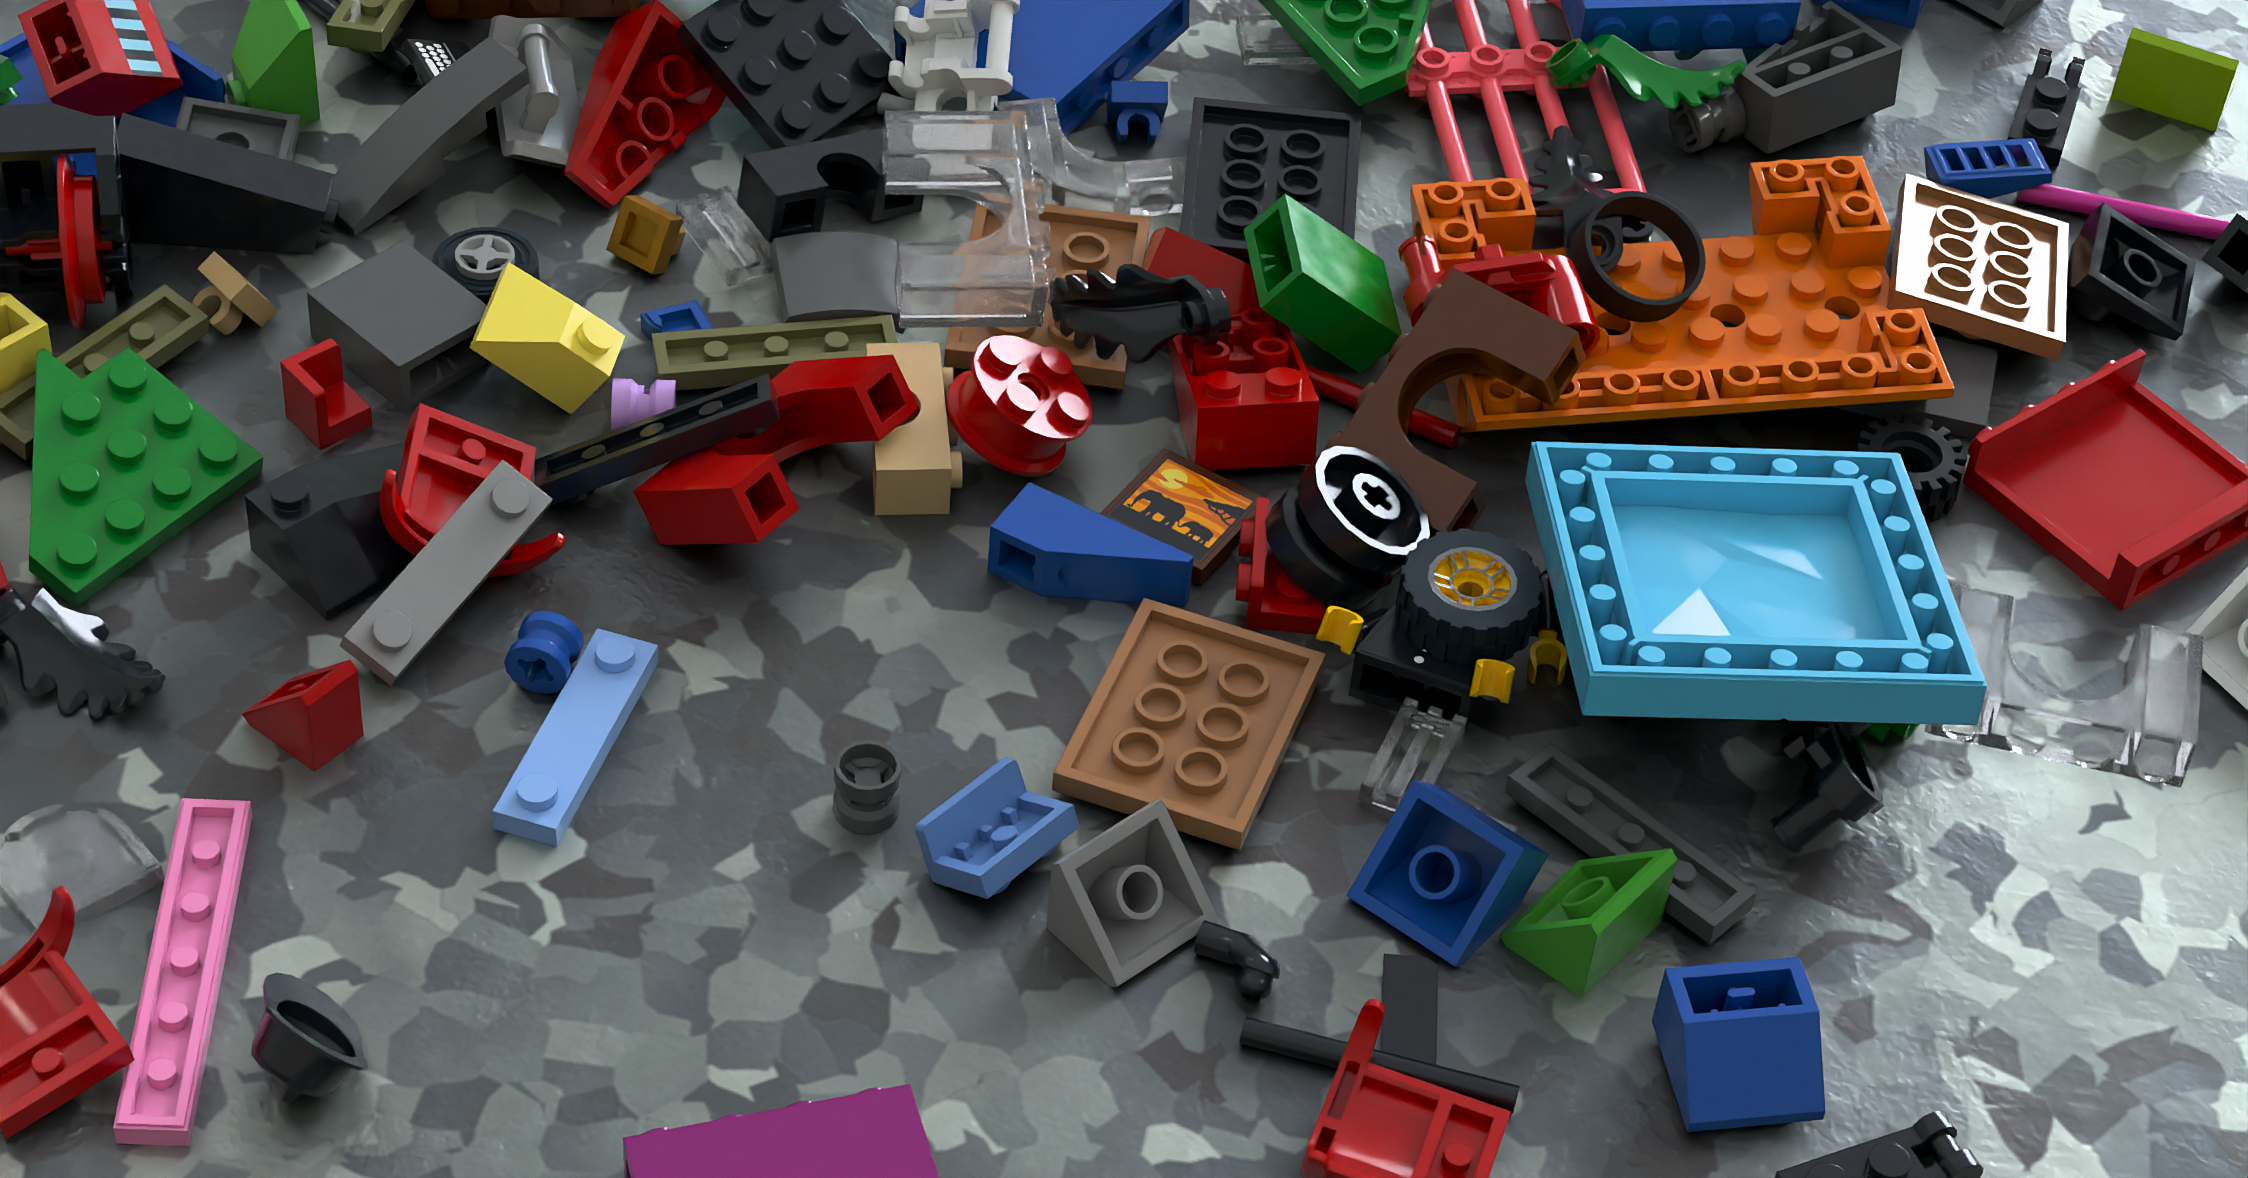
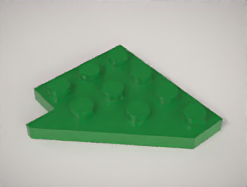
M1258 0L1358 106L1406 87L1433 0Z
M129 347L83 379L43 348L37 352L29 571L73 608H77L262 472L263 456Z

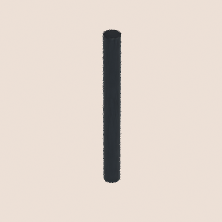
M1247 1016L1244 1020L1239 1044L1337 1069L1348 1043ZM1377 1049L1373 1050L1370 1063L1511 1111V1113L1514 1112L1520 1088L1519 1085Z

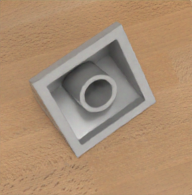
M1162 799L1152 801L1052 864L1046 928L1110 987H1118L1196 936L1204 920L1212 923L1219 921Z

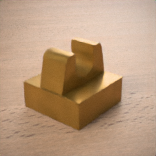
M638 195L624 196L606 250L651 274L665 273L670 257L680 252L686 230L681 228L684 219Z

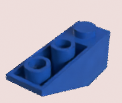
M1029 482L990 526L987 571L1041 596L1141 603L1143 598H1147L1171 606H1185L1189 601L1194 556Z

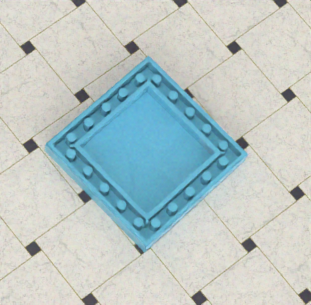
M1539 441L1531 443L1525 482L1553 590V597L1582 715L1780 720L1785 718L1788 721L1977 725L1987 684L1900 454Z

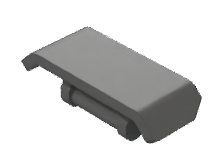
M506 15L494 16L491 20L489 36L528 67L530 82L495 106L502 154L505 157L565 170L581 114L570 49L550 27Z

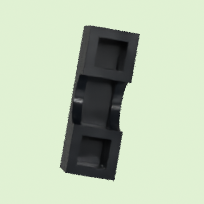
M897 125L748 154L743 157L737 204L768 243H772L774 238L821 232L826 200L829 199L842 200L854 204L864 212L871 222L920 212L922 210L930 164Z

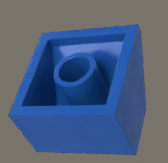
M1414 779L1346 896L1455 967H1461L1516 912L1549 854L1443 787Z

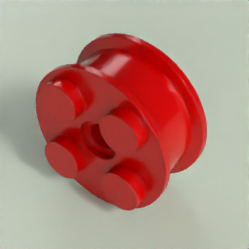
M994 336L983 341L973 354L972 370L958 375L950 384L946 393V409L949 418L958 434L969 447L991 464L1022 476H1043L1054 471L1065 456L1066 442L1073 441L1083 435L1092 420L1090 397L1083 383L1073 372L1072 362L1069 357L1055 347H1042L1032 341L1015 336Z

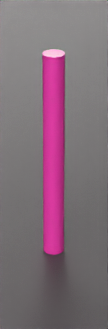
M2049 184L2017 191L2016 197L2018 202L2089 216L2102 203H2105L2137 225L2211 240H2217L2232 221Z

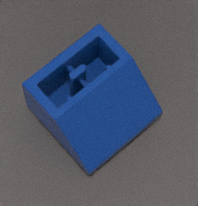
M1800 957L1665 968L1652 1017V1024L1687 1132L1823 1120L1825 1114L1820 1015Z

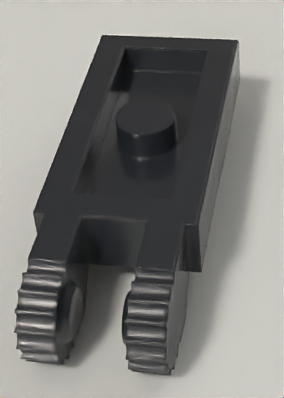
M2040 48L2033 73L2027 75L2007 140L2034 138L2046 163L2058 166L2082 88L2078 87L2085 59L2073 57L2072 62L2068 64L2064 77L2065 82L2057 78L2045 77L2049 73L2053 60L2051 57L2052 51Z

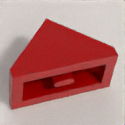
M347 660L292 677L243 712L242 715L251 727L315 772L364 736L358 670L351 660Z

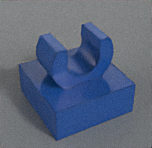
M1111 81L1106 100L1107 122H1117L1115 135L1119 143H1126L1128 125L1132 122L1143 123L1148 130V143L1156 142L1160 130V122H1163L1168 105V82Z

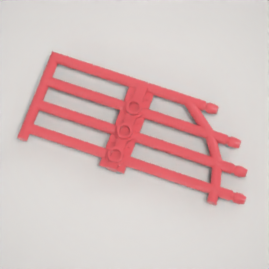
M1452 0L1467 52L1447 53L1441 48L1434 47L1426 21L1404 90L1408 93V97H1416L1421 101L1428 102L1451 182L1474 181L1449 95L1470 94L1483 101L1506 178L1525 177L1530 195L1534 194L1533 186H1530L1528 183L1530 177L1503 92L1524 91L1526 94L1536 96L1550 140L1553 137L1555 128L1560 125H1565L1570 130L1557 90L1569 88V86L1565 85L1555 88L1549 81L1551 73L1545 67L1548 59L1561 47H1555L1548 42L1541 41L1528 0H1505L1521 48L1501 50L1497 46L1488 44L1474 0ZM1545 0L1546 2L1552 4L1553 6L1563 11L1571 38L1573 40L1560 0ZM1598 63L1595 65L1597 67L1595 73L1576 88L1588 87L1622 187L1603 190L1611 191L1614 194L1624 191L1647 193L1606 69ZM1533 204L1534 208L1543 206L1539 204Z

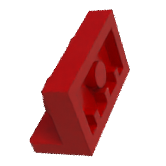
M1257 497L1254 520L1242 519L1238 556L1250 557V564L1239 563L1235 594V601L1247 602L1245 628L1317 635L1324 617L1325 602L1316 599L1296 584L1277 562L1266 536L1265 520L1269 512V498Z

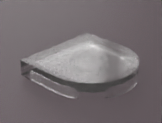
M56 804L35 810L20 818L8 828L4 834L5 841L0 847V895L32 936L42 923L50 905L52 891L57 887H65L72 898L75 911L74 928L164 882L162 865L121 818L101 808H97L96 813L85 810H66L65 804Z

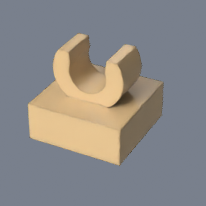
M215 251L197 268L215 286H209L201 290L195 296L192 304L207 314L209 318L212 316L209 322L224 335L232 333L239 326L243 312L262 328L278 311L243 275Z

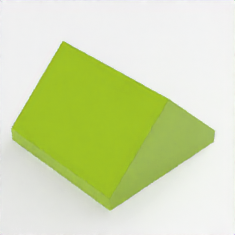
M2132 27L2110 98L2216 132L2237 82L2239 60Z

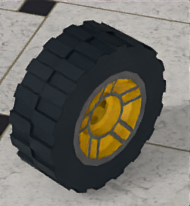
M1458 529V531L1447 532V530L1437 532L1435 536L1429 539L1425 537L1417 542L1416 548L1414 550L1410 549L1405 556L1396 599V618L1401 621L1400 628L1404 635H1409L1417 648L1421 651L1426 650L1433 654L1432 657L1441 661L1446 659L1456 662V665L1463 666L1476 664L1478 659L1502 660L1504 662L1513 658L1514 653L1518 650L1523 651L1529 644L1530 636H1534L1543 596L1544 584L1540 583L1542 573L1539 566L1535 567L1532 557L1526 551H1521L1517 548L1516 543L1507 538L1501 539L1494 536V533L1483 530L1482 532L1470 531V529Z

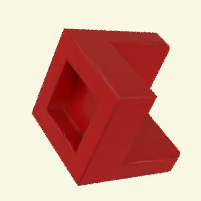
M327 339L280 361L286 417L319 450L373 425L371 406L343 380L341 348L333 339Z

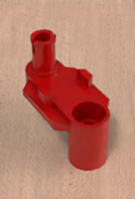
M1421 235L1420 241L1424 250L1423 254L1420 253L1415 236L1407 239L1400 245L1398 255L1404 265L1410 283L1404 292L1403 300L1412 327L1415 326L1422 315V306L1429 291L1436 284H1443L1452 269L1455 268L1578 331L1585 355L1597 346L1601 338L1598 324L1576 266L1568 257L1562 255L1545 256L1541 252L1506 257L1503 248L1499 244L1480 246L1474 253L1475 262L1455 264L1448 270L1443 271L1436 252L1435 241L1431 237Z

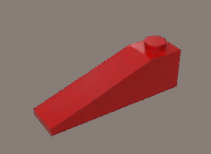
M653 0L616 19L595 60L564 175L606 209L618 203L654 170V166L669 152L680 147L687 140L686 137L699 125L712 118L719 111L726 96L675 35L683 22L658 0Z

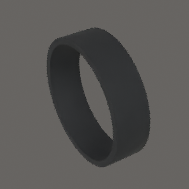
M1640 191L1619 192L1600 201L1577 229L1571 248L1572 262L1576 266L1585 292L1591 299L1611 314L1635 322L1658 321L1674 314L1697 289L1705 271L1706 258L1704 246L1698 231L1689 218L1665 199ZM1626 214L1642 218L1661 229L1672 240L1681 255L1685 269L1683 292L1672 298L1655 300L1633 295L1616 285L1601 269L1594 255L1591 243L1593 222L1607 215Z

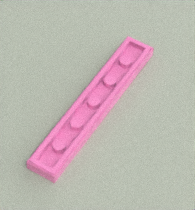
M181 799L130 1044V1050L135 1060L126 1065L113 1126L116 1144L190 1146L252 822L251 801Z

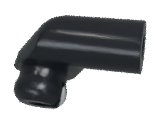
M1206 920L1203 921L1195 941L1194 953L1241 968L1235 979L1237 990L1258 999L1268 997L1272 990L1273 979H1279L1280 964L1273 955L1252 935Z

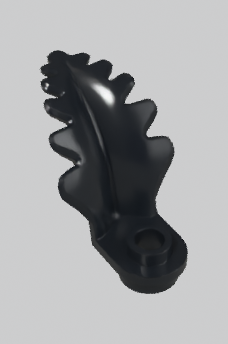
M1560 125L1555 128L1552 139L1542 144L1541 149L1548 153L1549 156L1539 157L1534 161V167L1544 172L1545 175L1532 176L1529 178L1528 183L1530 186L1546 189L1545 191L1530 195L1533 204L1543 205L1534 208L1537 217L1562 216L1564 250L1566 257L1572 260L1571 248L1577 229L1600 201L1614 193L1594 187L1603 183V177L1601 174L1586 171L1593 164L1592 158L1588 155L1577 153L1581 150L1582 143L1572 138L1567 126ZM1621 214L1601 217L1595 220L1592 225L1591 237L1597 239L1602 248L1601 254L1595 257L1604 273L1611 270L1619 262L1623 253Z
M1124 264L1117 270L1116 281L1099 270L1091 269L1086 272L1087 284L1077 276L1070 274L1065 276V280L1058 277L1055 278V281H1050L1049 289L1046 293L1047 301L1052 308L1053 319L1056 322L1060 321V332L1065 337L1072 335L1074 332V345L1079 350L1084 349L1091 338L1094 337L1096 354L1103 360L1109 359L1122 344L1130 361L1143 363L1148 361L1176 335L1188 334L1204 346L1216 344L1219 336L1229 334L1231 331L1230 309L1222 290L1219 287L1207 289L1190 274L1165 278L1151 273L1136 264Z
M11 584L0 588V644L8 640L13 645L21 684L28 694L40 697L53 689H57L58 709L65 714L73 713L84 701L88 700L89 716L92 719L102 717L108 707H110L112 715H121L130 703L132 707L138 706L145 698L157 693L163 687L166 676L158 669H153L149 662L129 661L136 654L135 649L126 644L104 642L110 633V629L99 617L82 614L60 606L43 587L20 595Z

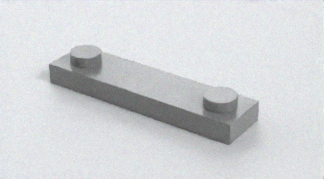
M502 460L344 635L340 647L388 685L392 686L548 510L553 499Z

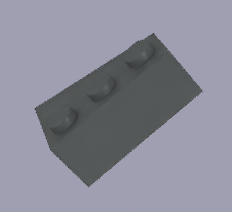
M1829 0L1821 7L1820 17L1811 24L1802 21L1794 28L1792 39L1783 46L1774 43L1746 65L1745 71L1737 77L1736 92L1744 104L1747 121L1745 132L1742 136L1757 148L1769 154L1895 105L1903 48Z

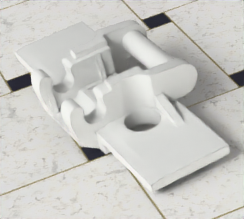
M925 0L924 18L912 16L909 9L905 6L895 8L894 27L906 40L907 46L905 65L901 61H891L889 64L888 81L902 97L915 100L911 143L930 164L927 180L987 177L993 109L997 107L998 96L1010 93L1013 86V76L1008 72L1013 15L1019 11L1020 0ZM986 29H989L986 67L976 68L978 36ZM965 97L967 99V109L961 115L946 118L940 114L942 106L951 98Z

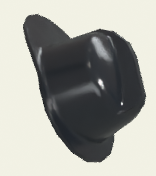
M273 973L266 976L263 984L265 1012L252 1042L251 1055L259 1066L271 1075V1088L279 1102L285 1105L290 1104L301 1093L311 1097L325 1098L332 1094L355 1069L360 1071L368 1068L367 1061L364 1058L362 1038L357 1025L338 1003L312 984L295 976L282 973Z

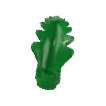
M1600 34L1587 44L1581 38L1573 39L1558 49L1545 64V67L1551 73L1549 81L1555 88L1568 85L1570 89H1574L1586 82L1597 69L1595 65L1600 63L1610 70L1635 100L1645 103L1650 97H1653L1668 110H1674L1681 99L1685 100L1692 107H1699L1703 103L1702 97L1709 99L1718 98L1721 88L1723 86H1732L1735 78L1742 74L1746 68L1741 59L1726 66L1705 71L1683 70L1666 66L1642 54L1613 34Z

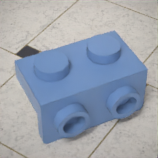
M1003 758L920 820L915 826V832L932 882L988 899L992 895L1004 891L1010 885L1011 880L1038 859L1050 855L1061 841L1080 827L1073 804L1028 792L1018 762L1009 758Z

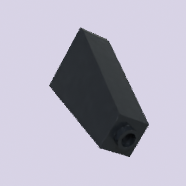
M122 113L117 135L127 224L133 243L312 255L319 232L331 235L340 203L339 200L329 198L335 174Z

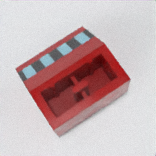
M47 0L18 15L46 92L53 104L93 116L115 115L116 119L122 116V113L126 114L184 85L150 0Z

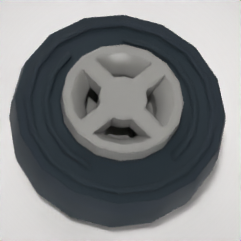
M479 227L455 233L440 243L432 258V262L486 305L489 302L502 269L508 262L540 281L538 255L531 243L519 234L501 228Z

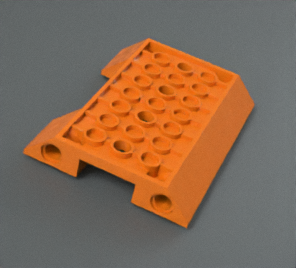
M1834 156L1832 158L1801 160L1781 159L1750 163L1749 183L1753 235L1701 239L1706 258L1705 271L1701 283L1685 303L1667 318L1653 322L1626 320L1600 307L1586 293L1598 324L1601 338L1597 346L1585 355V360L1553 407L1507 382L1487 374L1466 373L1444 379L1456 425L1462 427L1461 434L1926 401L1953 397L1954 386L1923 308L1887 309L1890 279L1884 264L1892 230L1862 156ZM1525 177L1459 182L1440 181L1411 185L1413 237H1416L1421 254L1424 253L1420 241L1421 235L1431 237L1435 241L1436 252L1443 271L1448 270L1455 264L1475 262L1474 253L1480 246L1499 244L1503 248L1506 257L1541 252L1545 256L1562 255L1566 257L1564 247L1532 250L1536 212ZM1672 241L1623 243V253L1619 262L1605 273L1616 285L1625 291L1647 299L1660 300L1675 297L1683 292L1685 285L1684 264L1678 249ZM1592 246L1594 255L1599 256L1602 250L1601 246ZM1837 314H1843L1853 318L1840 319ZM1720 321L1733 323L1737 327H1724ZM1605 329L1617 330L1623 334L1609 335Z

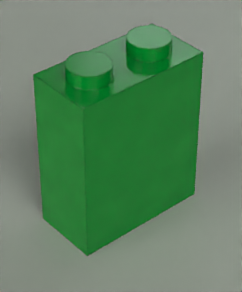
M1287 194L1280 197L1244 229L1260 309L1360 374L1377 359L1391 351L1396 340L1402 335L1383 259Z

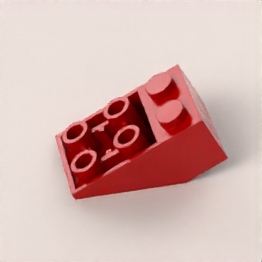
M1260 307L1246 309L1242 313H1230L1231 331L1229 334L1219 336L1216 344L1204 346L1188 334L1176 335L1167 342L1183 440L1192 462L1208 470L1307 465L1315 460L1319 398L1288 326L1260 309Z

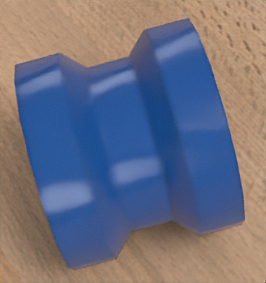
M550 611L532 612L524 618L518 632L519 640L511 645L504 661L506 672L513 681L529 691L541 694L556 693L566 684L571 672L570 665L578 659L584 645L583 634L575 623L563 615Z

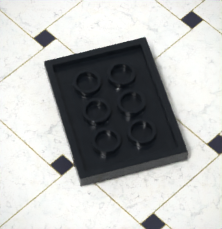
M1194 97L1180 233L1251 265L1244 229L1280 197L1287 194L1354 240L1362 114Z

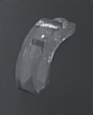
M1054 97L997 103V145L1001 165L1007 180L1022 200L1138 216H1159L1166 213L1182 212L1185 182L1182 157L1128 162H1109L1095 159L1077 150L1063 135L1059 125Z

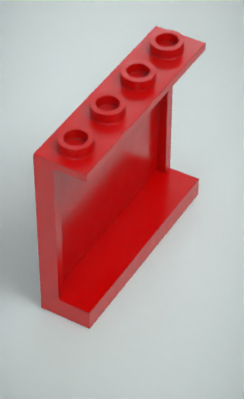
M2141 349L2118 361L2111 360L2105 363L2096 373L2077 383L2070 382L2052 397L2037 405H2027L2015 417L1994 428L1987 427L1980 431L1968 448L1970 457L1962 481L2121 611L2248 538V466L2137 381L2146 353Z

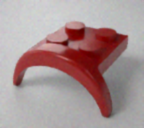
M419 403L410 417L397 484L395 481L396 471L392 469L385 471L382 481L380 512L387 532L402 548L416 556L502 460L531 481L536 447ZM554 532L535 542L521 545L518 543L488 578L518 574L542 564L564 546L565 536Z
M63 886L57 887L52 891L48 911L34 935L10 960L0 967V1132L5 1139L10 1138L135 1060L127 1042L64 960L72 938L75 911L72 898Z
M1369 999L1361 1008L1302 1160L1300 1168L1301 1177L1489 1178L1511 1111L1370 1063L1384 1018L1385 1006L1376 999Z

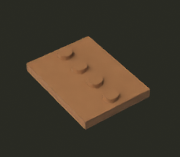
M1906 174L1898 194L1887 309L1923 308L1928 322L1954 329L1966 338L1974 340L1987 339L2057 361L2066 343L2069 223Z
M978 195L945 347L944 366L972 370L973 354L983 341L994 336H1015L1032 341L1042 347L1050 346L1061 350L1069 357L1072 362L1073 372L1085 385L1123 389L1128 364V356L1124 345L1121 344L1114 354L1106 360L1100 359L1097 356L1094 337L1091 338L1084 349L1079 350L1074 345V332L1068 337H1065L1060 332V321L1056 322L1053 319L1052 308L1047 301L1046 293L1049 289L1050 281H1055V278L1058 277L1065 280L1066 275L1072 274L1087 284L1086 272L1094 269L1099 270L1116 281L1117 270L1120 266L1136 264L1142 267L1147 251L1151 217Z
M1143 598L1053 772L1052 790L1128 815H1132L1154 800L1162 799L1176 830L1241 850L1323 673L1326 654Z

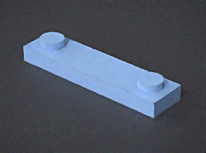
M597 628L493 809V827L495 830L554 847L558 846L658 665V645Z

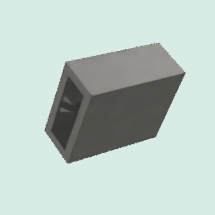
M405 240L307 292L311 338L318 344L327 339H333L341 348L342 363L401 412L408 410L491 363L469 348L487 305Z

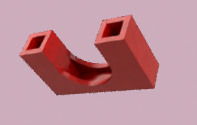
M894 355L794 361L771 380L778 397L779 421L771 423L766 431L755 437L747 439L734 437L672 460L633 492L660 545L759 543L800 509L778 463L803 451L826 444L880 441L918 409Z

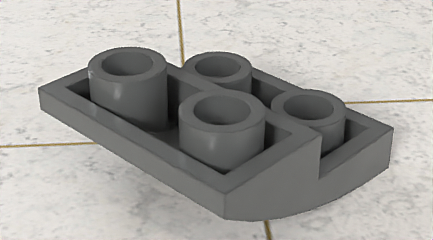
M811 232L774 238L770 246L783 323L892 314L896 332L904 333L912 319V313L896 239L855 232Z

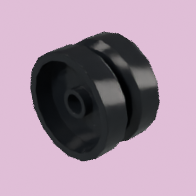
M1334 446L1321 452L1304 471L1299 483L1290 487L1272 506L1265 520L1267 541L1277 562L1292 580L1316 599L1345 609H1360L1372 603L1391 584L1395 573L1402 569L1405 556L1409 550H1414L1417 542L1425 537L1428 539L1430 536L1427 513L1417 494L1403 477L1378 457L1358 448Z

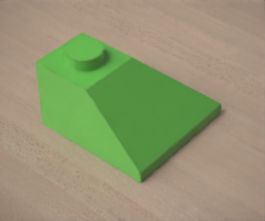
M251 0L231 55L233 80L226 82L229 104L300 115V124L319 120L320 110L313 33L310 23L296 0Z

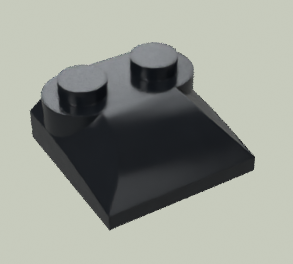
M2102 203L2088 217L2075 242L2072 244L2068 261L2067 304L2076 315L2082 318L2104 321L2113 314L2142 330L2176 341L2183 335L2196 262L2107 204Z

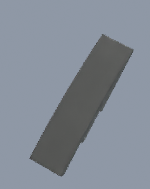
M490 36L446 67L400 106L335 173L329 198L340 201L335 220L356 236L444 176L443 159L487 129L485 113L530 83L528 67Z

